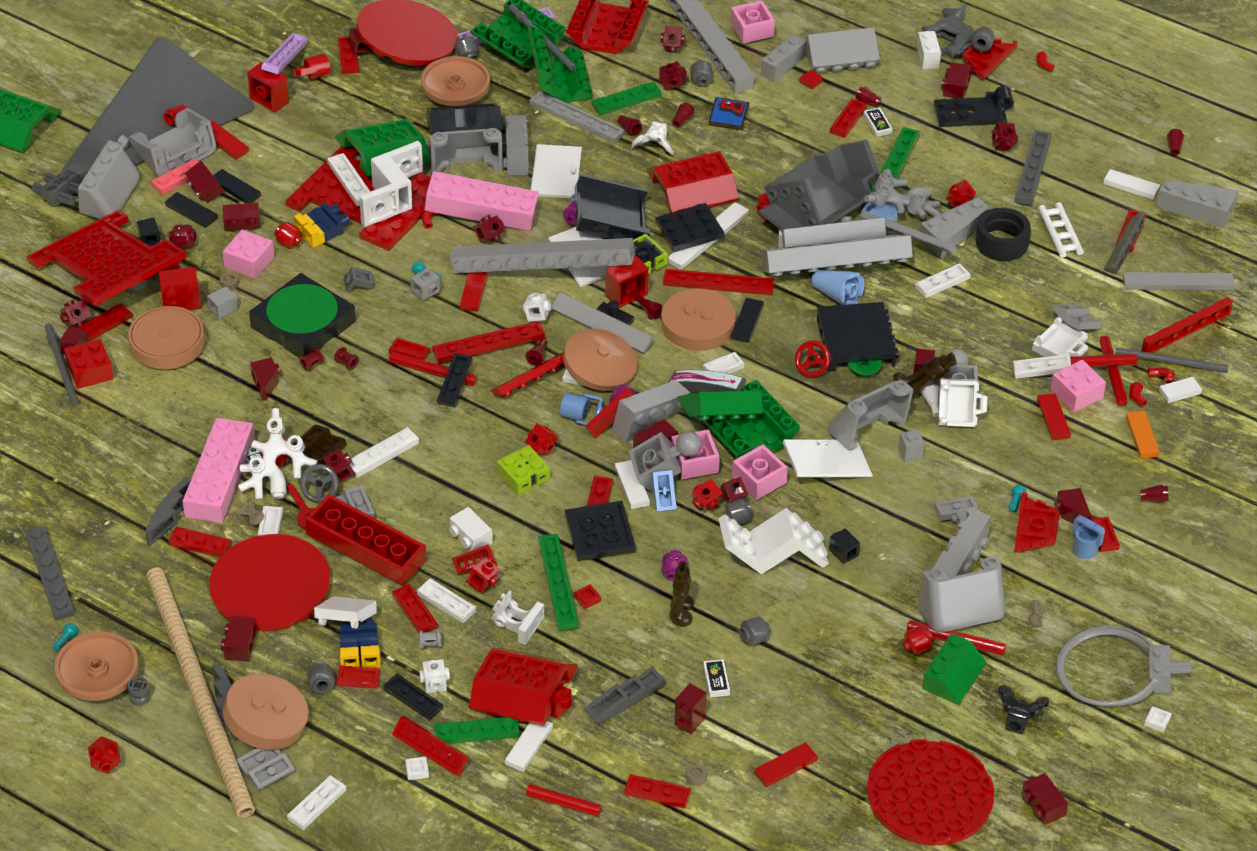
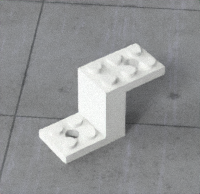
M419 141L371 159L372 186L376 190L360 196L361 223L364 227L412 209L411 181L408 177L423 172L422 145Z
M787 508L750 532L748 529L738 525L736 520L730 519L725 514L718 518L725 548L760 574L768 571L797 551H801L822 568L829 564L827 559L828 552L824 547V537L821 532L814 530L808 522H804L795 512L792 513Z

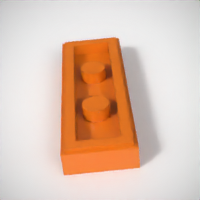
M1145 411L1126 413V420L1139 457H1159L1160 451Z

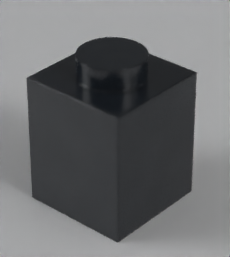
M154 217L136 221L140 241L150 247L161 242L159 229Z
M846 528L830 536L829 551L842 564L859 556L860 542Z

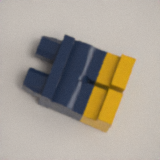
M323 203L321 207H316L303 216L301 213L294 215L295 226L300 228L302 237H305V240L313 248L337 235L344 234L343 228L350 225L348 215L346 213L341 215V209L337 204L328 206L326 203Z
M372 617L362 621V624H358L357 629L351 628L350 621H343L342 626H340L341 666L360 667L358 649H361L362 667H381L377 623H374ZM376 657V660L373 662L365 660V658ZM345 659H356L353 663H346L344 661Z

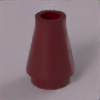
M861 86L855 96V99L876 107L882 101L881 97L866 86Z
M687 102L680 104L672 124L680 128L682 124L694 115V107Z
M624 115L619 116L617 119V123L629 135H638L642 130V124L638 119Z
M1171 129L1167 134L1170 154L1178 155L1180 154L1184 134L1180 129Z
M1161 484L1140 489L1141 501L1157 503L1169 501L1168 486Z

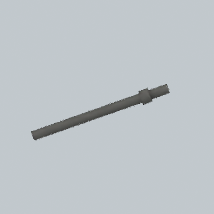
M514 4L509 6L508 9L520 23H523L526 27L528 25L536 27L523 11H520ZM544 35L546 47L570 71H573L576 66Z
M48 323L44 326L47 333V342L52 347L71 405L76 406L79 402L58 344L57 333L54 332L52 324Z
M1116 347L1115 355L1137 354L1139 359L1225 373L1228 372L1229 366L1142 352L1135 348L1130 350Z

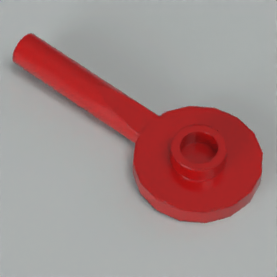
M288 484L286 489L301 511L298 514L297 523L301 529L306 531L305 518L315 508H308L294 485Z

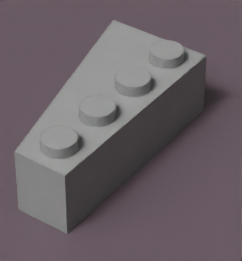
M526 115L505 116V123H502V133L506 134H502L503 145H506L503 146V156L507 157L503 158V167L507 168V175H529Z
M1165 180L1159 191L1157 207L1225 228L1236 207L1239 190Z
M979 197L922 222L920 232L949 242L956 247L960 242L966 241L970 234L976 233L978 220L984 212L989 210V207ZM925 244L940 259L945 257L947 251Z
M677 380L621 399L619 400L612 431L624 442L628 443L633 440L634 434L638 431H642L663 419L667 420L682 411L683 407L678 402L677 396L690 394L691 392Z
M969 507L966 512V521L961 520L956 536L950 538L946 551L943 550L933 569H940L948 578L969 573L972 563L974 561L977 562L983 548L986 549L989 544L990 515Z

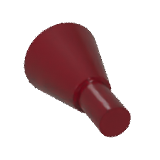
M641 295L636 296L635 300L641 304L649 319L653 320L661 315L663 307L660 303L645 299Z
M541 339L538 345L526 352L525 358L529 364L537 366L543 362L544 348L548 343L546 339Z

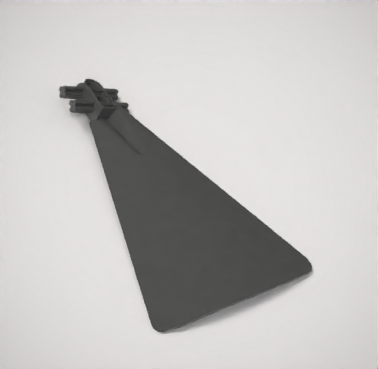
M164 37L157 38L63 167V171L58 175L46 173L44 181L47 184L42 185L34 182L31 190L41 194L42 198L47 200L50 206H57L61 203L73 206L76 198L72 195L74 193L78 194V187L108 140L117 143L122 135L129 139V136L141 132L147 136L149 141L176 127V125H168L163 119V114L167 109L180 106L181 104L186 105L187 108L210 121L214 120L221 126L251 112L254 108V103L195 61L177 45ZM129 140V147L124 149L134 165L143 162L144 160L134 150Z

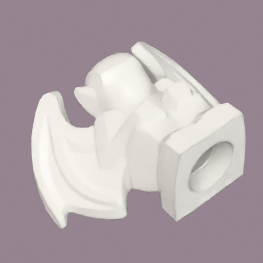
M653 121L645 135L637 137L631 145V148H634L645 142L655 141L661 144L671 155H675L670 142L666 139V123Z

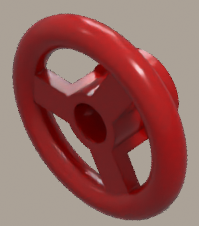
M816 340L806 341L797 349L795 365L802 375L814 378L822 375L828 369L830 353L822 342ZM813 346H817L823 351L825 360L822 354L814 352ZM807 348V360L801 365V354ZM821 365H823L821 369H819L816 372L806 371V369L809 366L820 367Z

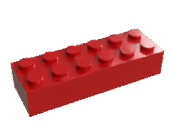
M330 494L305 518L307 535L402 586L426 562L425 544Z

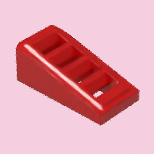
M489 544L452 558L458 575L470 573L469 570L476 562V559H480L477 561L480 562L484 557H487L489 561L498 566ZM461 562H464V567H461Z

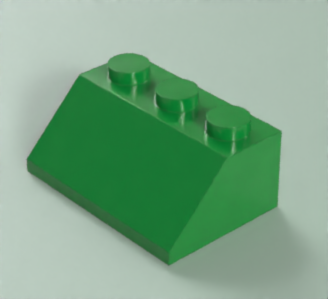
M951 633L925 671L922 689L960 705L986 666V661L970 640Z

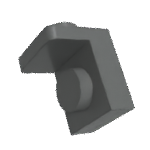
M351 267L343 279L347 292H350L354 285L371 289L374 284L372 272Z

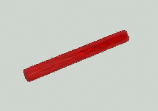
M1107 335L1101 336L1099 342L1103 355H1115L1110 337ZM1106 366L1117 405L1126 406L1128 399L1118 366Z
M391 352L389 355V362L443 378L446 377L449 369L446 366L397 352ZM468 373L465 384L474 386L477 376Z
M911 620L907 624V631L918 625L924 628L927 627L934 639L946 641L950 634L954 633L970 640L975 648L1000 655H1004L1006 650V644L952 630L936 632L928 624Z

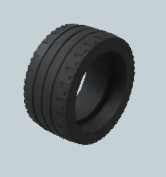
M1003 207L988 210L980 216L977 223L975 236L977 249L987 258L1005 262L1018 259L1028 249L1031 225L1028 218L1019 211ZM1004 230L1013 233L1016 237L999 238L989 232Z

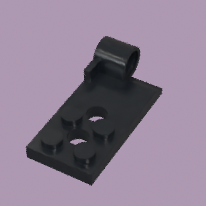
M1000 86L995 92H986L985 97L935 99L933 105L938 127L997 125L998 122L1007 123L1005 110L1013 107L1014 100L1011 89L1007 86Z

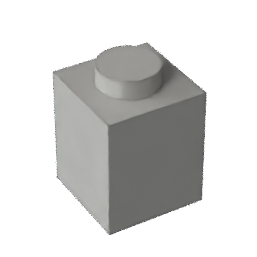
M226 286L207 296L209 310L218 319L238 310L237 295Z
M919 430L900 433L898 449L904 462L923 459L925 443Z

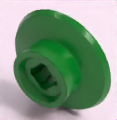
M882 361L848 362V365L858 376L869 377L879 371Z

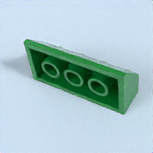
M761 390L697 392L677 396L678 402L689 417H698V420H709L711 416H713V420L725 419V416H729V419H740L741 415H744V419L756 418V414L763 413Z

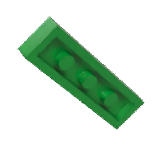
M653 81L592 100V106L601 116L662 96V91Z
M506 717L434 724L435 735L449 744L520 738L518 720Z

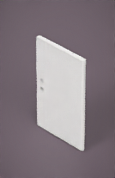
M537 144L530 190L538 191V197H571L575 193V185L579 177L582 147Z
M576 227L548 238L550 242L602 239L601 236L576 231ZM611 266L568 268L578 285L583 287L604 279L605 270Z
M783 440V445L796 473V477L873 476L858 442L855 448L848 450L838 440Z

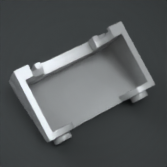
M186 108L176 115L175 128L149 141L147 136L141 132L129 136L131 146L156 175L161 176L193 159L199 161L215 151L216 142L210 120Z
M498 129L436 132L430 137L432 174L433 171L441 172L444 168L449 170V164L477 161H483L484 167L491 165L494 172L503 171L502 135Z
M899 380L851 401L829 422V433L848 450H851L857 446V429L877 420H880L885 425L889 421L897 422L896 425L898 427L906 424L914 389L904 381Z
M996 556L983 559L981 561V571L949 578L940 569L923 571L918 610L934 631L947 632L1000 620L1004 617L1005 599L1002 567Z

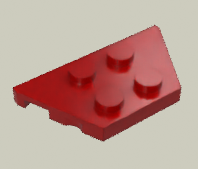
M995 38L992 47L985 52H980L973 46H970L963 53L962 60L967 65H971L973 72L981 80H984L1017 47L1018 42L1012 40V44L1002 43V39Z
M1022 492L1014 552L1055 545L1060 510L1046 505L1039 499L1034 501L1028 498V493Z

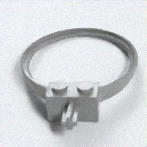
M1119 626L1094 627L1078 633L1063 646L1056 664L1058 678L1062 686L1072 696L1083 702L1099 706H1119L1136 703L1147 698L1152 692L1171 693V673H1192L1191 662H1171L1170 645L1154 646L1140 633ZM1099 635L1121 636L1140 647L1147 656L1149 655V676L1151 682L1140 692L1126 699L1117 701L1092 700L1073 690L1064 673L1065 660L1077 644L1088 638Z

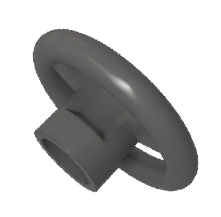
M315 464L308 467L303 472L300 480L303 495L312 502L320 503L326 497H322V491L327 490L330 486V481H332V489L328 494L334 496L338 490L337 475L327 465ZM315 470H323L329 475L314 477L310 473ZM306 479L313 483L316 489V496L308 492ZM319 480L323 482L321 487L318 486Z

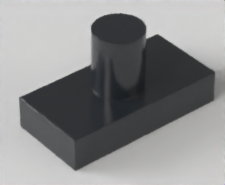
M612 300L609 303L602 302L596 309L629 326L634 322V316L620 310L619 302L616 300Z

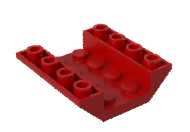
M579 0L566 33L582 49L615 55L632 45L649 0H631L629 7L600 3V0Z
M720 151L647 169L653 182L659 181L666 193V206L670 213L693 207L697 204L706 203L708 207H713L739 200L733 172Z
M491 648L474 676L469 709L544 726L553 711L550 698L561 679L570 681L578 665L572 662L506 648Z

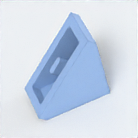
M864 202L862 204V212L866 211L879 217H885L887 220L897 221L898 211L893 203L885 202L883 206H877L871 202Z
M672 470L652 472V494L657 511L676 509Z

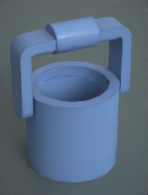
M566 392L561 403L560 415L576 420L575 423L586 426L588 422H584L588 414L590 399L599 401L594 417L604 409L602 408L604 401L601 397L585 393L583 396Z
M1079 515L1074 520L1072 530L1075 533L1073 552L1079 558L1091 559L1097 555L1098 549L1103 543L1105 530L1095 522Z

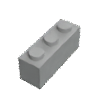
M794 35L790 36L762 59L761 76L775 83L805 58L806 41Z

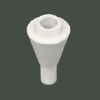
M930 383L920 392L929 407H931L933 417H938L939 386Z

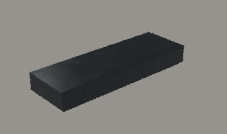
M224 169L213 175L225 192L244 203H253L261 197L259 190Z
M178 192L165 201L166 207L205 228L218 219L217 213Z
M746 297L732 331L731 339L750 342L763 309L764 301Z
M454 353L437 399L438 404L456 408L471 368L473 357Z
M398 673L383 685L384 691L429 721L443 710L441 702Z

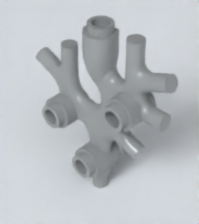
M889 169L884 170L879 175L874 185L875 192L864 196L865 202H871L877 206H883L885 202L893 203L896 205L898 213H904L903 205H906L907 210L911 214L919 215L922 220L927 218L926 212L933 217L941 214L934 209L940 206L939 201H925L931 196V190L926 186L914 187L906 195L896 192L894 187L907 186L908 181L906 179L893 178Z

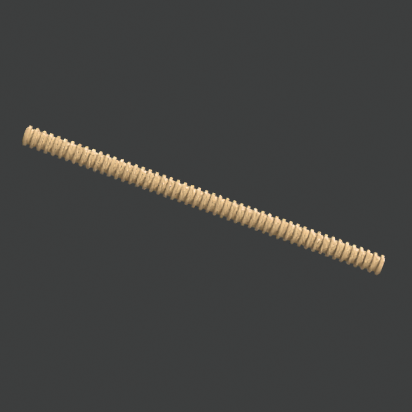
M158 567L152 568L146 574L148 583L150 584L195 707L199 713L198 715L206 736L210 742L209 744L234 810L239 818L249 817L255 811L253 802L239 770L238 763L224 731L223 724L204 679L163 569Z

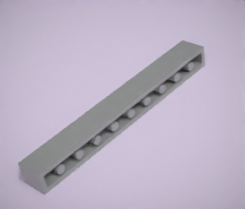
M666 0L733 92L736 94L753 89L755 81L754 72L749 69L746 61H743L739 52L734 49L731 41H728L724 32L719 29L716 21H713L710 13L704 9L703 4L698 0Z
M633 238L454 247L450 260L453 273L632 265L635 250Z

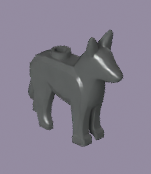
M967 4L960 8H943L944 18L931 26L922 27V32L935 31L937 38L944 37L951 41L947 47L940 49L941 56L949 54L951 57L956 54L962 55L972 46L971 39L974 30L972 26H967L962 22V19L966 16L964 12Z

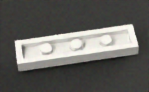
M344 153L327 158L328 165L356 206H359L360 196L369 193V189Z
M407 427L351 458L353 463L350 464L355 472L354 476L358 478L419 444V438Z

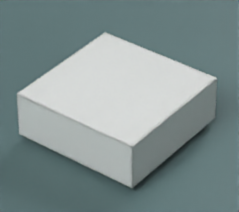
M1152 706L1144 725L1164 732L1172 713Z
M426 757L405 759L408 780L429 778Z

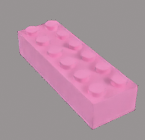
M433 171L426 194L425 211L481 221V218L489 214L491 217L498 215L504 226L531 231L539 192Z
M216 418L183 499L185 517L223 523L242 475L240 465L246 464L247 454L253 440H255L254 423Z

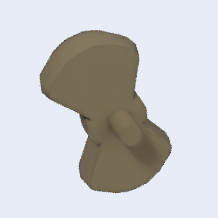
M246 503L241 508V515L244 517L248 516L251 525L255 526L262 522L264 514L255 509L254 503Z
M1040 600L1031 601L1032 614L1029 615V619L1034 627H1041L1043 625L1041 614L1044 611V606Z

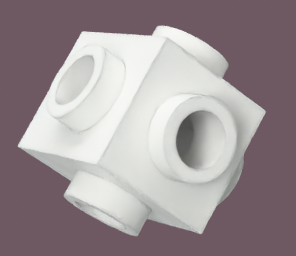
M532 293L528 295L523 304V310L528 322L546 320L549 311H551V302L547 300L546 293Z
M443 659L423 662V670L419 671L420 682L425 684L426 693L447 691L446 680L450 679L449 668L444 667Z

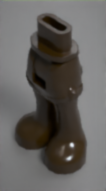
M953 352L946 356L942 354L941 357L938 356L925 362L924 366L914 374L905 376L901 372H897L893 375L894 381H904L914 389L912 400L926 385L937 382L947 372H950L951 367L957 364L956 357Z
M680 561L674 572L673 598L669 612L670 620L679 627L689 626L693 618L689 611L694 607V599L688 595L691 575L685 561Z

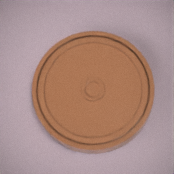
M688 289L674 294L665 302L662 308L661 327L666 338L676 346L693 351L711 350L722 346L731 338L735 327L736 312L733 304L720 293L708 289Z
M162 306L150 309L140 314L132 322L128 331L129 346L133 357L141 364L155 369H173L184 366L200 355L205 344L204 328L200 318L193 312L181 307Z
M252 674L237 680L230 687L223 705V717L229 730L242 742L266 750L282 749L295 743L302 735L309 715L308 705L302 693L290 682L269 674Z

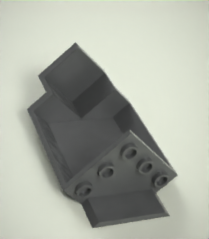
M868 140L841 144L830 152L816 154L764 187L770 204L758 211V213L779 229L830 224L848 214L865 202V195L872 193L868 179L879 173Z

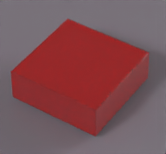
M809 70L799 77V82L810 89H814L823 82L824 77Z
M591 584L573 592V597L584 610L601 602V596Z

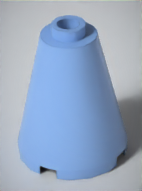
M818 270L812 276L813 286L841 305L857 304L859 302L856 301L858 296L863 294L864 278L858 272Z

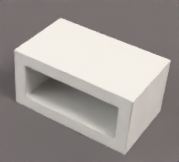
M935 31L918 32L917 51L922 69L939 68L941 51Z
M469 507L449 518V531L453 537H457L461 541L464 548L472 551L493 543L492 529Z

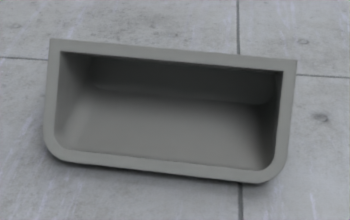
M874 27L809 34L805 39L806 56L811 70L817 74L825 73L828 70L839 72L846 68L856 70L864 66L866 68H873L880 60Z
M108 140L78 187L79 213L100 219L116 210H121L139 182L138 169L119 143Z

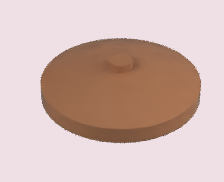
M461 56L445 57L432 62L424 69L421 75V87L424 94L436 103L447 106L468 105L486 95L490 88V74L483 64L474 59Z
M594 328L580 330L568 339L563 350V362L571 376L581 384L595 390L613 391L618 385H628L637 370V358L632 347L620 336L606 330Z
M91 632L80 635L65 644L56 657L54 669L59 686L67 694L81 700L98 701L112 698L128 688V682L137 676L139 662L134 646L124 637L110 632Z

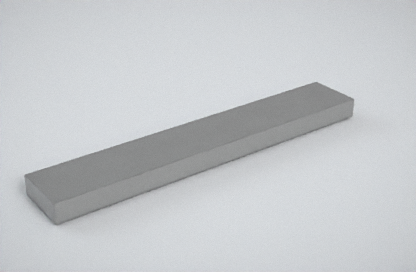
M541 91L529 100L530 105L614 144L625 135L624 129Z
M863 211L861 214L863 219L880 218L866 211ZM885 219V227L888 230L899 234L911 235L912 239L955 254L957 247L949 242Z
M885 217L781 229L784 248L886 236Z
M1123 272L1125 289L1234 290L1235 288L1233 273Z
M563 293L558 294L551 306L553 311L590 329H602L620 336L632 349L644 355L654 339L652 336Z

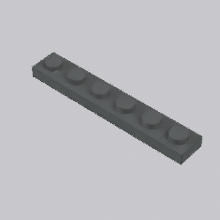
M1034 130L1015 196V202L1033 204L1051 140V132Z
M41 526L25 530V535L54 620L57 621L75 616L45 527Z

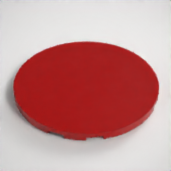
M379 0L370 3L361 10L356 24L360 39L365 45L368 44L373 52L382 57L393 58L394 62L408 65H429L438 59L451 56L455 50L454 43L458 37L454 25L446 16L430 6L411 0Z
M265 534L243 540L228 549L218 559L212 569L209 588L213 604L218 609V612L228 621H230L231 615L256 618L257 631H275L289 628L292 624L299 621L303 622L315 613L314 608L323 603L327 598L331 578L325 557L311 543L291 535Z
M927 739L910 740L909 743L897 744L891 747L875 761L868 776L867 799L877 820L896 836L917 844L940 846L965 840L985 825L993 809L994 785L991 776L988 775L982 762L966 749L942 740L936 742L927 741Z

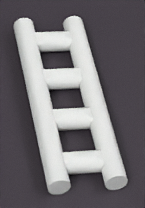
M1056 203V208L1046 209L1044 205H1040L1038 210L1059 256L1064 258L1067 255L1066 252L1076 251L1077 255H1082L1084 250L1062 203ZM1059 215L1061 220L1051 221L1049 216ZM1065 227L1067 232L1057 233L1055 228ZM1070 239L1072 244L1062 245L1061 240Z

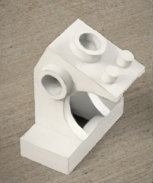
M511 591L507 595L503 593L501 595L503 601L498 600L492 609L495 613L491 619L497 626L518 633V642L526 645L544 619V604L536 602L532 609L522 610L518 608L517 602L512 600ZM514 617V618L519 619V620H521V621L518 622V621L513 620L512 618Z

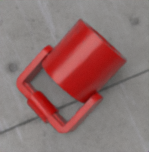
M323 53L305 58L304 65L293 68L292 74L295 76L307 75L310 80L330 75L331 67L327 55Z

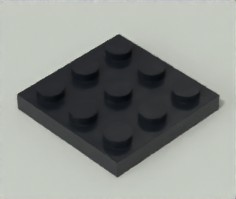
M706 203L655 217L657 226L673 252L725 238L722 227Z
M622 500L565 509L564 515L577 561L635 552V543Z

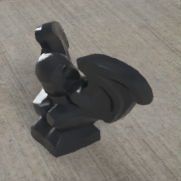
M1001 685L997 691L1001 696L1003 708L1008 711L1005 729L1022 735L1028 719L1032 716L1035 717L1044 707L1049 705L1048 697H1038L1033 703L1022 699L1017 700L1014 698V691L1006 685Z

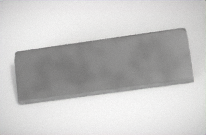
M1144 211L1130 219L1106 263L1104 271L1114 275L1117 274L1144 224Z

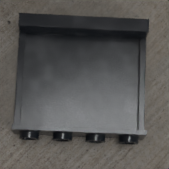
M580 174L575 185L576 231L610 239L633 238L634 240L644 234L650 236L651 231L646 228L644 203L648 190Z
M883 302L817 307L816 320L821 342L828 348L830 353L828 372L836 371V363L890 359L892 367H895V361L899 358L898 348L894 347L895 336L891 335L892 323L888 322L889 312L888 309H885Z

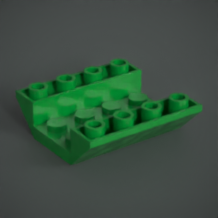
M508 0L504 3V13L489 26L481 22L470 31L472 35L517 64L533 69L535 64L528 29L515 18V15L508 9L509 6L514 4L520 11H523L527 18L536 27L540 28L543 34L556 47L562 39L566 27L523 0Z
M528 25L529 41L540 89L566 103L592 98L593 94L583 52L570 45L563 52L576 66L573 71H570L546 47L543 31L538 27Z
M0 88V145L23 153L32 143L31 131L42 119L52 122L62 112L61 109Z
M409 119L348 129L335 135L336 140L343 148L354 146L361 154L360 168L368 177L372 176V158L419 141L422 145V165H430L425 138Z
M757 379L744 385L741 391H762V414H756V418L744 419V415H741L740 419H729V416H725V419L713 420V416H711L709 420H702L737 459L761 445L767 447L773 454L785 448L783 440H791L800 429V425Z

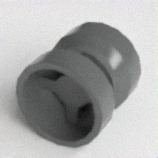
M143 677L132 678L128 682L130 702L136 706L145 705L150 700L148 681Z

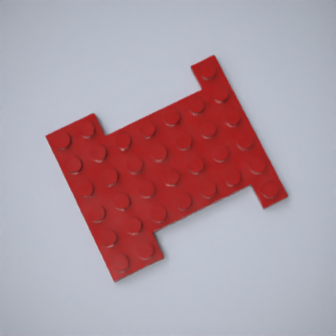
M341 146L331 156L344 153L369 191L376 190L372 186V176L368 177L360 168V161L355 159L360 153L354 146L344 148ZM327 160L285 200L287 207L301 212L310 202L320 207L323 203H326L328 206L337 204L341 209V215L346 213L350 220L362 224L360 205L356 206L328 165ZM418 173L411 180L412 209L366 226L359 233V238L390 251L421 220V215L425 210L426 194L431 177Z
M116 210L26 257L28 263L37 269L54 261L83 280V283L73 287L74 292L91 305L96 306L111 297L117 296L124 290L148 280L151 276L159 273V271H164L166 268L180 263L181 260L187 258L184 250L166 239L150 247L122 230L120 227L129 222L128 216L120 210Z

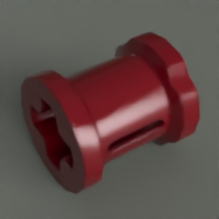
M341 347L336 351L334 361L342 363L348 370H353L359 362V357L356 354L352 355L347 352L345 347Z
M314 348L309 354L299 356V361L303 369L309 371L312 366L323 363L324 357L318 348Z

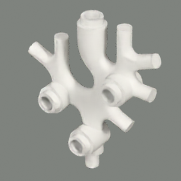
M278 408L271 409L272 418L267 423V429L270 432L269 440L266 443L253 440L251 445L252 448L258 449L263 453V458L254 457L249 461V464L240 465V472H251L252 477L238 486L241 492L253 487L255 489V500H263L262 479L265 476L270 478V491L273 499H283L284 495H286L285 477L275 463L279 455L287 454L292 458L293 479H301V467L303 465L312 466L318 462L303 454L305 445L299 436L293 435L287 441L283 439L282 435L285 428L282 424V418L279 416Z

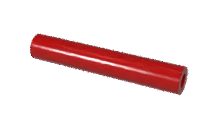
M1137 354L1070 357L1071 365L1083 360L1090 367L1137 365L1138 363Z
M529 784L526 790V796L596 817H599L601 814V804L533 784Z

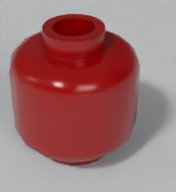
M289 222L280 223L274 233L276 242L288 249H291L294 245L298 246L302 240L300 228Z
M918 625L905 632V640L902 641L907 652L911 651L914 655H919L932 648L934 639L927 627L924 628Z

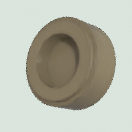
M225 273L220 277V286L222 288L226 286L229 290H233L239 285L238 276L234 273Z
M695 764L687 768L686 781L689 784L699 786L706 782L707 771L703 766Z

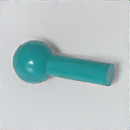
M415 262L412 266L414 274L426 269L423 262ZM431 270L433 273H436L440 278V273Z
M1015 485L1012 488L1011 495L1013 497L1009 504L1010 510H1016L1022 492L1027 493L1024 486Z
M68 623L63 627V634L53 644V650L59 651L69 639L75 638L78 635L79 629L75 624Z

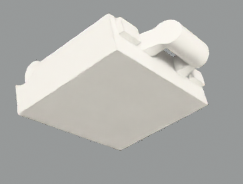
M1057 317L1054 323L1042 335L1036 337L1032 350L1044 357L1070 354V357L1083 356L1088 351V346L1085 344L1088 340V333L1078 330L1066 322H1062V319Z
M940 378L938 425L975 427L977 425L976 415L987 412L988 396L977 393L979 391V382L976 379ZM977 398H980V409H976Z
M333 596L314 608L315 618H319L320 625H325L326 619L350 621L351 628L357 629L358 621H364L377 613L376 600Z

